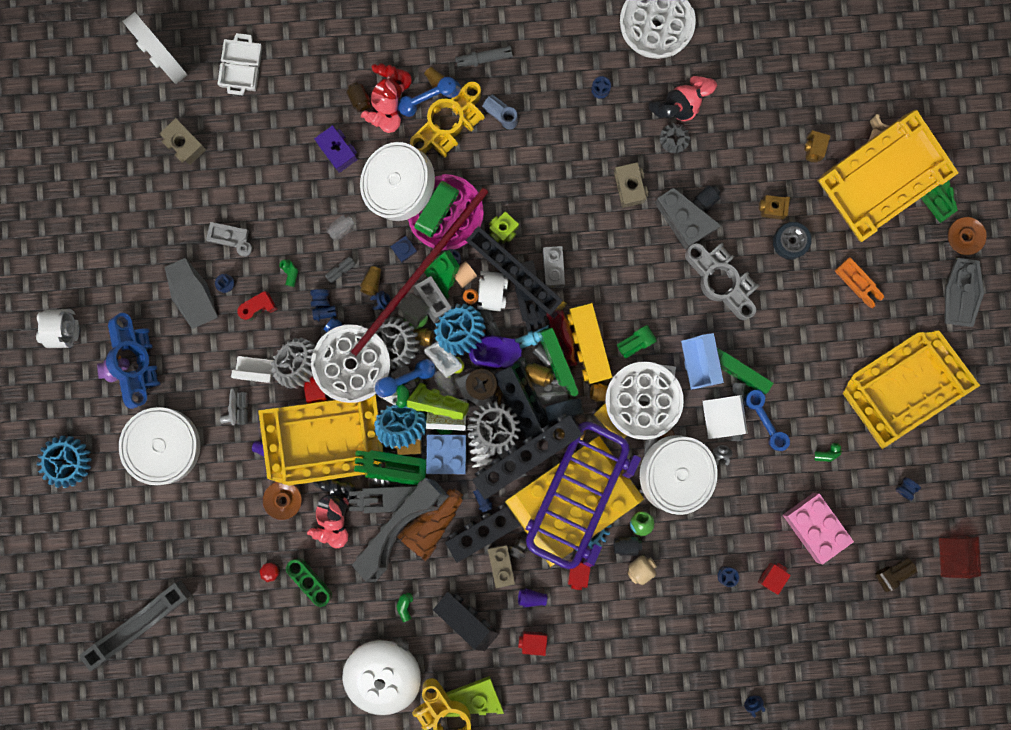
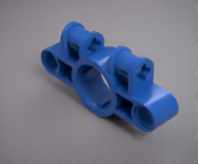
M119 313L108 322L112 349L107 354L106 366L110 374L119 379L125 406L134 409L146 402V388L156 387L161 384L157 379V366H148L149 356L146 350L153 348L148 335L150 330H134L131 317L126 313ZM117 320H120L122 322L123 327H120L117 324ZM119 349L121 351L130 350L137 356V371L125 372L118 366L119 362L116 359V355ZM133 394L137 396L138 403L133 401Z

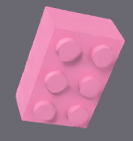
M812 493L783 514V517L816 563L823 565L854 542L819 493Z

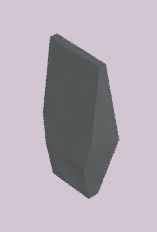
M186 258L165 267L172 301L192 329L218 318L207 282Z
M963 258L955 259L945 287V324L974 326L984 295L980 261Z

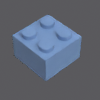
M427 435L426 474H466V435Z

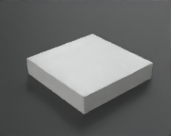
M742 395L703 401L708 439L748 434Z

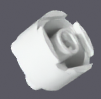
M481 271L480 275H484V278L479 279L478 300L481 302V305L477 304V309L501 311V308L505 309L506 297L503 296V289H507L508 278L504 277L503 273Z
M55 309L39 312L37 314V342L42 343L46 348L73 347V342L77 341L79 337L78 320H74L73 315H76L71 309Z

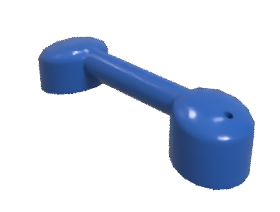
M444 77L435 88L414 98L409 96L402 97L398 103L399 112L406 117H411L417 111V104L440 93L448 98L456 97L460 93L461 86L452 77Z
M425 359L416 364L414 371L396 379L392 377L381 378L375 384V392L380 397L392 396L397 391L399 385L417 377L423 380L433 377L436 371L435 365L431 360Z
M759 390L748 392L744 401H746L748 408L754 409L770 434V447L776 451L786 450L790 445V439L785 433L777 432L762 407L765 403L764 394Z

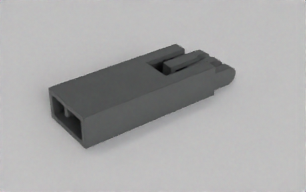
M417 486L362 488V491H350L349 496L357 495V499H349V503H357V507H349V511H363V513L395 512L405 503L406 497L412 494ZM383 495V504L370 505V503H378V498H369V496Z

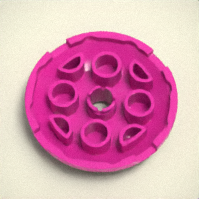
M449 174L435 177L433 193L441 181L459 190V193L449 209L451 215L443 219L432 238L414 228L423 210L408 219L414 235L428 247L434 248L478 194L474 186L461 177ZM482 201L443 250L457 249L468 243L466 240L478 226L481 228L484 215Z

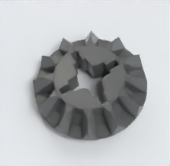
M673 123L667 125L661 131L660 143L666 151L680 153L689 145L690 136L688 129L683 124ZM674 131L678 137H682L677 140L676 145L674 139L669 138L673 136Z

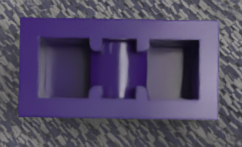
M332 125L314 138V140L338 173H340L357 161L355 157L357 152L351 144L347 145L344 139L346 137L340 129L336 130ZM338 146L341 150L337 151L334 147Z

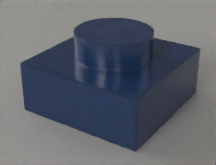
M406 236L390 246L401 263L417 253Z

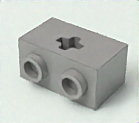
M562 246L543 247L545 285L548 288H564L565 277Z
M431 276L415 285L414 293L433 323L439 321V317H443L444 313L452 309Z

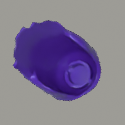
M495 335L480 337L482 343L477 342L475 344L477 349L472 347L469 353L471 361L476 366L484 368H507L516 361H519V357L522 356L520 345L516 343L515 339Z

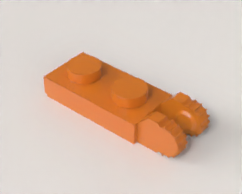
M850 257L835 270L838 276L871 309L876 305L867 295L869 291L878 300L884 298L876 284Z

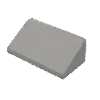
M553 380L546 387L532 383L542 405L568 401V392L565 386L559 385L557 380Z

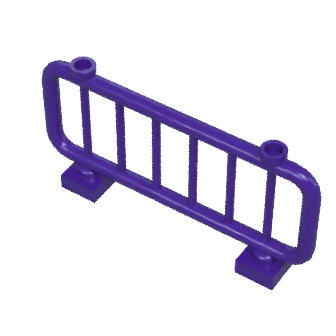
M583 422L579 426L583 432L589 429L620 444L622 451L619 458L580 440L581 437L570 443L535 519H530L525 530L529 531L526 538L529 550L565 569L577 567L582 558H585L583 564L589 567L594 566L602 547L593 544L589 548V542L621 470L624 469L623 476L631 478L634 476L641 460L636 455L629 459L627 458L630 449L626 439L592 422ZM580 443L616 461L611 476L572 457L577 444ZM570 460L608 478L609 480L604 492H599L565 475L564 473ZM564 478L601 496L595 511L557 493L556 490L561 479ZM554 495L593 514L587 529L548 510ZM547 513L584 531L585 534L579 547L539 528L545 514ZM539 531L577 550L573 560L566 561L536 546L534 538Z

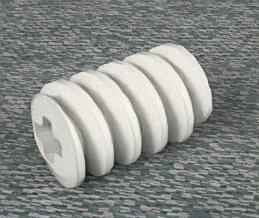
M479 427L480 433L482 437L485 439L486 432L484 429ZM468 436L470 439H475L474 436ZM478 442L469 443V446L475 447L470 450V453L476 455L471 458V461L477 462L472 468L488 466L495 460L489 458L492 456L489 450L487 453H483V446L480 449H476V446L479 444Z

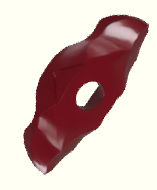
M562 310L555 318L546 312L550 323L549 327L554 330L568 366L578 365L575 360L572 332L564 311Z

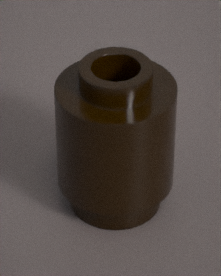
M355 82L348 86L346 94L353 108L357 112L369 109L371 107V100L364 85Z

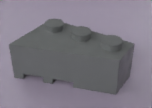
M674 188L658 197L655 201L659 211L685 250L692 244H696L715 232L721 226Z

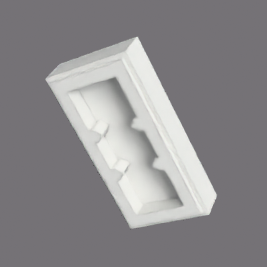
M438 342L424 349L425 354L446 378L462 368V364L452 353H447L442 349Z

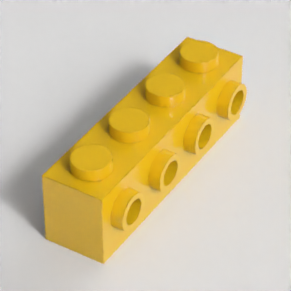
M593 304L570 309L567 320L569 326L573 325L574 333H572L574 344H578L579 347L577 357L579 363L583 362L584 370H582V376L584 381H588V384H593L611 379L612 374Z

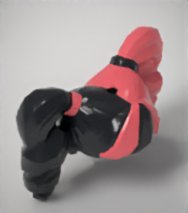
M693 76L690 79L692 86L681 85L667 94L666 102L651 101L649 103V110L659 118L675 117L681 121L692 120L699 113L702 98L715 91L717 82L711 78Z
M335 479L313 482L317 488L328 491L330 494L322 497L316 508L317 522L324 529L310 528L307 531V535H311L313 539L319 540V542L324 544L328 543L333 548H341L348 542L349 535L344 526V514L347 505H349V499L355 498V496H349V492L356 491V488L352 483L339 482ZM345 494L346 497L341 498L339 495Z

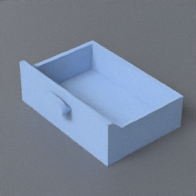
M714 333L681 341L685 358V369L688 373L691 389L724 383Z

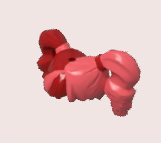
M382 63L379 65L373 64L371 65L372 71L382 77H386V79L377 83L371 94L372 106L378 112L365 110L361 113V118H364L365 121L376 127H380L384 132H395L400 127L401 122L397 111L398 99L401 93L412 84V77L407 71L396 69L395 66H385Z

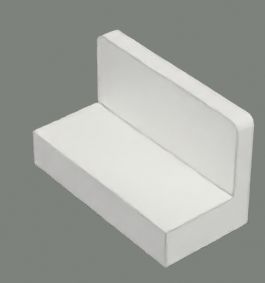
M238 356L236 370H232L231 378L273 383L274 377L271 371L273 366L271 363L274 360Z

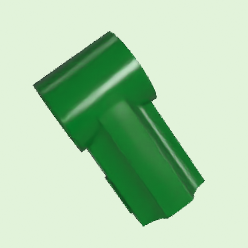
M646 325L634 332V335L617 344L621 355L627 358L637 351L649 347L658 340L650 327Z

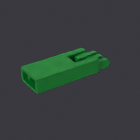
M548 327L537 332L558 384L562 387L565 386L568 394L577 396L578 389L553 328Z
M717 348L720 367L723 371L753 390H759L763 394L769 392L774 384L773 382Z
M373 450L369 452L356 451L355 453L356 457L361 458H355V464L359 465L354 466V471L365 473L367 478L418 485L420 481L425 479L427 459ZM373 462H383L385 463V468H381L380 463L377 465L373 464Z

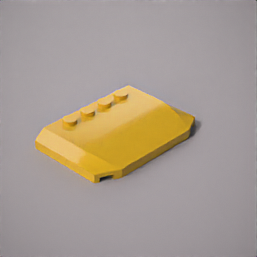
M938 330L928 333H917L852 375L842 394L883 449L978 388L980 384Z
M376 395L356 403L333 400L258 410L266 473L269 480L289 486L363 475L365 473L354 471V466L359 465L355 464V458H361L355 456L356 451L369 452L373 450L383 452L382 443L376 436L374 426L376 416L378 415ZM374 461V462H373V464H377V465H378L379 463H380V464L383 463V462H377V461Z

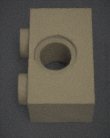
M176 118L159 133L164 138L162 143L169 150L173 148L176 151L174 155L182 163L186 161L191 165L206 151ZM181 140H185V144L178 147V143Z
M638 162L615 167L614 176L622 208L645 203L646 197H648V190L646 186H643L642 179H644L642 167L639 168ZM633 181L637 187L630 189L627 186V182Z
M507 544L489 547L488 553L495 587L500 588L514 585L515 580Z

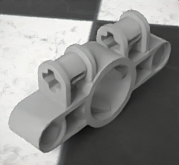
M723 243L710 253L701 244H692L686 250L685 258L701 276V289L705 296L714 301H723L740 320H747L753 317L756 313V307L748 296L760 285L756 284L749 277L748 271L740 277L737 270L732 265L727 264L734 256L725 250ZM692 249L699 252L698 258H694L691 255ZM717 269L726 271L728 277L732 278L733 286L724 293L725 295L715 294V290L708 286V275L710 276ZM742 306L749 308V315L742 313Z

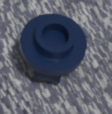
M221 274L215 280V287L222 293H228L234 288V279L228 274Z
M379 291L376 296L370 298V300H377L378 305L373 307V310L385 309L391 302L390 296L384 291Z
M750 696L744 702L746 711L750 712L754 718L756 717L755 712L759 710L765 712L764 701L760 696Z

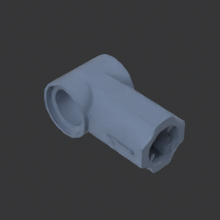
M493 94L485 100L482 108L501 122L504 128L513 129L517 126L518 116L514 108L508 107ZM511 115L514 117V119L512 121H506L505 117Z

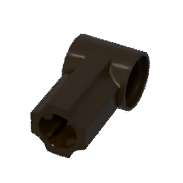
M907 557L891 567L888 566L880 569L875 573V576L883 590L889 592L899 587L900 582L918 572L914 562Z

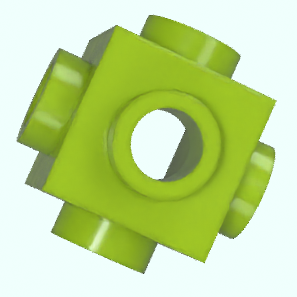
M504 212L500 217L496 216L490 222V237L497 243L499 241L502 244L506 241L510 242L516 236L515 232L519 228V224L509 214Z

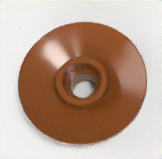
M960 218L953 222L949 228V244L960 254H975L986 243V230L974 218ZM963 234L967 236L966 241L962 238Z
M275 482L266 489L263 496L265 511L277 520L292 518L298 513L302 504L301 493L295 485L288 486ZM283 496L287 499L285 504H282L280 501Z

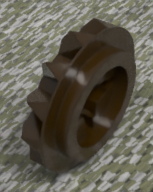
M474 370L466 379V390L474 399H488L496 391V379L488 370ZM476 378L481 381L489 380L485 384L486 392L481 388L474 390L478 385Z

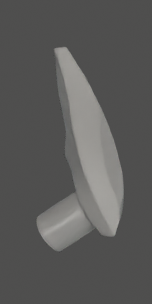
M234 389L230 390L229 415L220 416L221 424L231 422V425H234L236 423L237 400Z

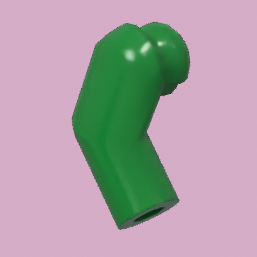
M283 259L279 266L287 274L285 285L295 287L298 269L292 261Z
M402 384L397 387L396 405L399 408H404L409 399V390Z
M833 443L831 444V449L827 452L815 451V461H834L842 453L841 445Z
M411 593L402 594L396 606L403 623L412 619L407 609L409 603L413 602Z

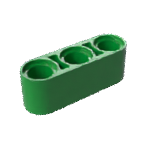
M441 181L419 216L414 228L432 238L458 196L459 190Z
M300 558L288 562L286 566L287 574L316 606L322 607L327 605L332 599V592L309 565ZM293 563H298L301 566L299 573L293 571ZM306 577L313 579V587L306 586ZM319 592L326 594V601L322 602L318 599Z

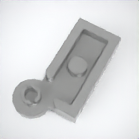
M210 222L206 241L236 247L237 253L243 257H247L252 253V246L247 242L249 233L247 229Z

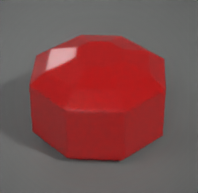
M273 562L263 564L260 569V576L266 582L276 580L280 574L278 565Z

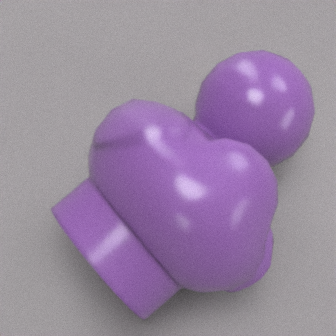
M121 356L118 357V366L123 371L127 370L130 366L128 359ZM106 359L103 363L97 364L99 379L104 378L108 382L118 380L108 371Z

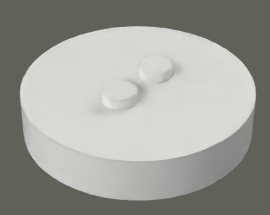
M135 12L122 21L138 40L136 43L143 52L147 51L152 56L149 60L156 68L160 66L175 84L187 76L186 72Z
M403 142L386 144L369 157L363 168L360 180L362 198L373 213L392 221L410 219L423 210L432 196L435 184L434 169L429 158L419 149Z
M149 408L137 413L127 422L119 439V455L124 468L132 477L149 485H166L183 479L194 468L200 454V438L193 422L181 412L169 408Z
M681 435L662 438L650 447L642 460L640 484L643 493L650 503L668 513L683 515L698 510L710 499L716 487L717 465L715 458L708 447L696 439Z

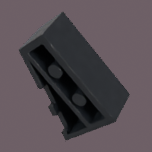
M447 592L433 611L474 650L485 652L500 633L485 618L482 619L472 606H467L463 602L464 599L458 593Z

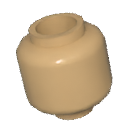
M640 556L628 565L629 570L627 573L635 584L644 585L656 576L655 568H657V565L651 557L647 559L645 556Z

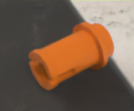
M467 289L463 294V299L466 303L473 305L478 300V293L474 289ZM473 294L474 298L471 300L468 299V297Z

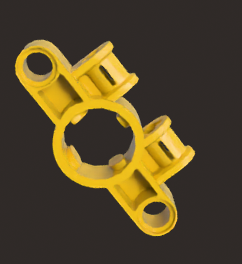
M468 82L456 97L435 101L428 110V122L412 136L410 145L414 147L415 143L423 142L424 146L419 150L424 154L433 147L445 158L447 153L454 146L458 145L453 137L461 132L463 126L472 132L474 130L473 127L480 120L483 121L485 119L481 111L475 106L481 99L479 84ZM476 90L478 93L475 96H470L468 91ZM441 108H451L456 115L460 116L458 124L455 123L450 130H440L437 124L434 125L432 123L434 114L440 112Z
M427 679L423 683L422 697L425 702L412 712V715L417 717L421 723L422 730H428L432 727L433 730H443L441 723L438 724V721L448 713L460 714L462 720H466L465 726L458 730H471V715L468 708L461 702L451 701L436 679ZM433 688L436 691L434 693H429L426 690Z

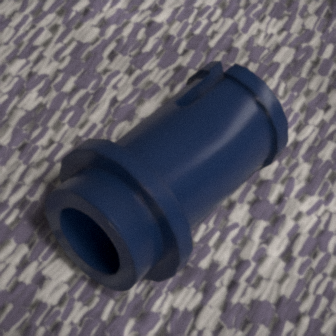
M335 305L318 308L317 306L316 309H312L313 319L319 322L320 319L336 318V312H333L336 311Z
M478 489L473 491L480 506L478 509L482 513L493 508L491 505L493 502H490L489 498L484 500Z

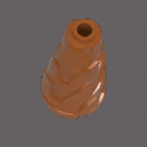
M455 488L453 490L449 489L446 492L449 497L438 510L419 515L396 536L414 553L422 557L424 561H427L436 549V545L443 536L445 529L455 517L456 511L463 502L461 499L463 495Z

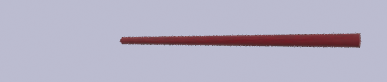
M485 188L478 192L350 351L354 356L361 352L488 194Z

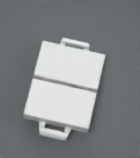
M236 33L234 40L224 39L218 85L219 87L227 88L228 94L244 95L245 90L256 91L262 45L252 43L251 35ZM238 38L247 39L248 42L238 41ZM230 89H241V91H234Z

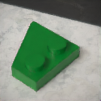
M949 180L921 197L922 201L940 223L958 211L956 201L954 200L953 187L950 186Z
M448 250L431 263L424 272L427 278L430 276L433 278L446 300L450 296L448 292L450 287L454 285L455 275L458 273L460 266L450 250Z

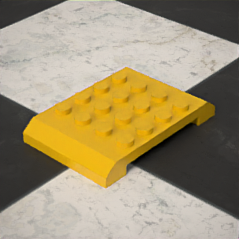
M913 110L825 172L818 179V182L857 239L863 242L877 232L879 227L940 184L943 185L957 175L958 171L919 112Z
M600 436L589 442V444L613 455ZM586 446L572 455V457L610 476L616 465V461ZM571 460L564 473L602 493L609 480ZM560 463L505 501L524 530L529 520L535 519ZM623 469L593 536L644 500L631 479L622 475ZM564 478L561 479L556 490L557 493L594 511L601 496ZM555 495L548 510L586 529L593 514ZM547 513L539 527L578 547L585 534L584 531ZM539 531L534 538L536 546L562 559L575 550ZM546 560L550 567L554 565V563Z

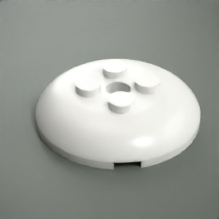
M626 0L620 15V28L627 44L637 53L656 59L673 56L684 49L693 36L696 24L695 12L688 0ZM653 21H659L661 25L656 27Z
M342 325L328 331L320 338L312 354L311 369L315 382L326 395L340 402L356 403L376 394V382L381 378L388 377L390 370L388 350L376 333L357 356L350 352L368 330L359 325ZM347 360H355L357 363L354 369L346 368L345 363Z
M652 362L633 363L617 372L609 383L605 399L607 413L615 427L627 436L643 440L654 439L667 433L678 422L684 403L682 388L677 378L665 367ZM642 395L648 397L649 402L646 406H642L639 403V398Z
M371 641L359 646L347 659L343 669V685L350 700L360 709L375 715H390L408 707L416 698L421 684V672L414 656L408 650L405 651L397 646L396 643L390 641ZM377 679H383L385 682L382 684Z

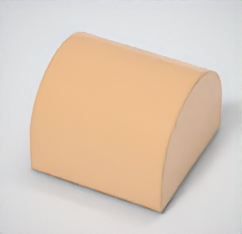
M465 261L460 265L458 273L455 275V280L464 288L477 275Z

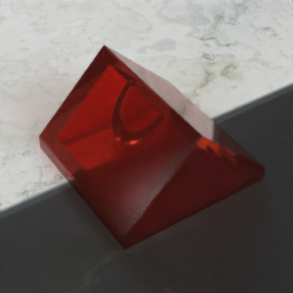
M979 537L939 538L941 577L970 579L981 576Z

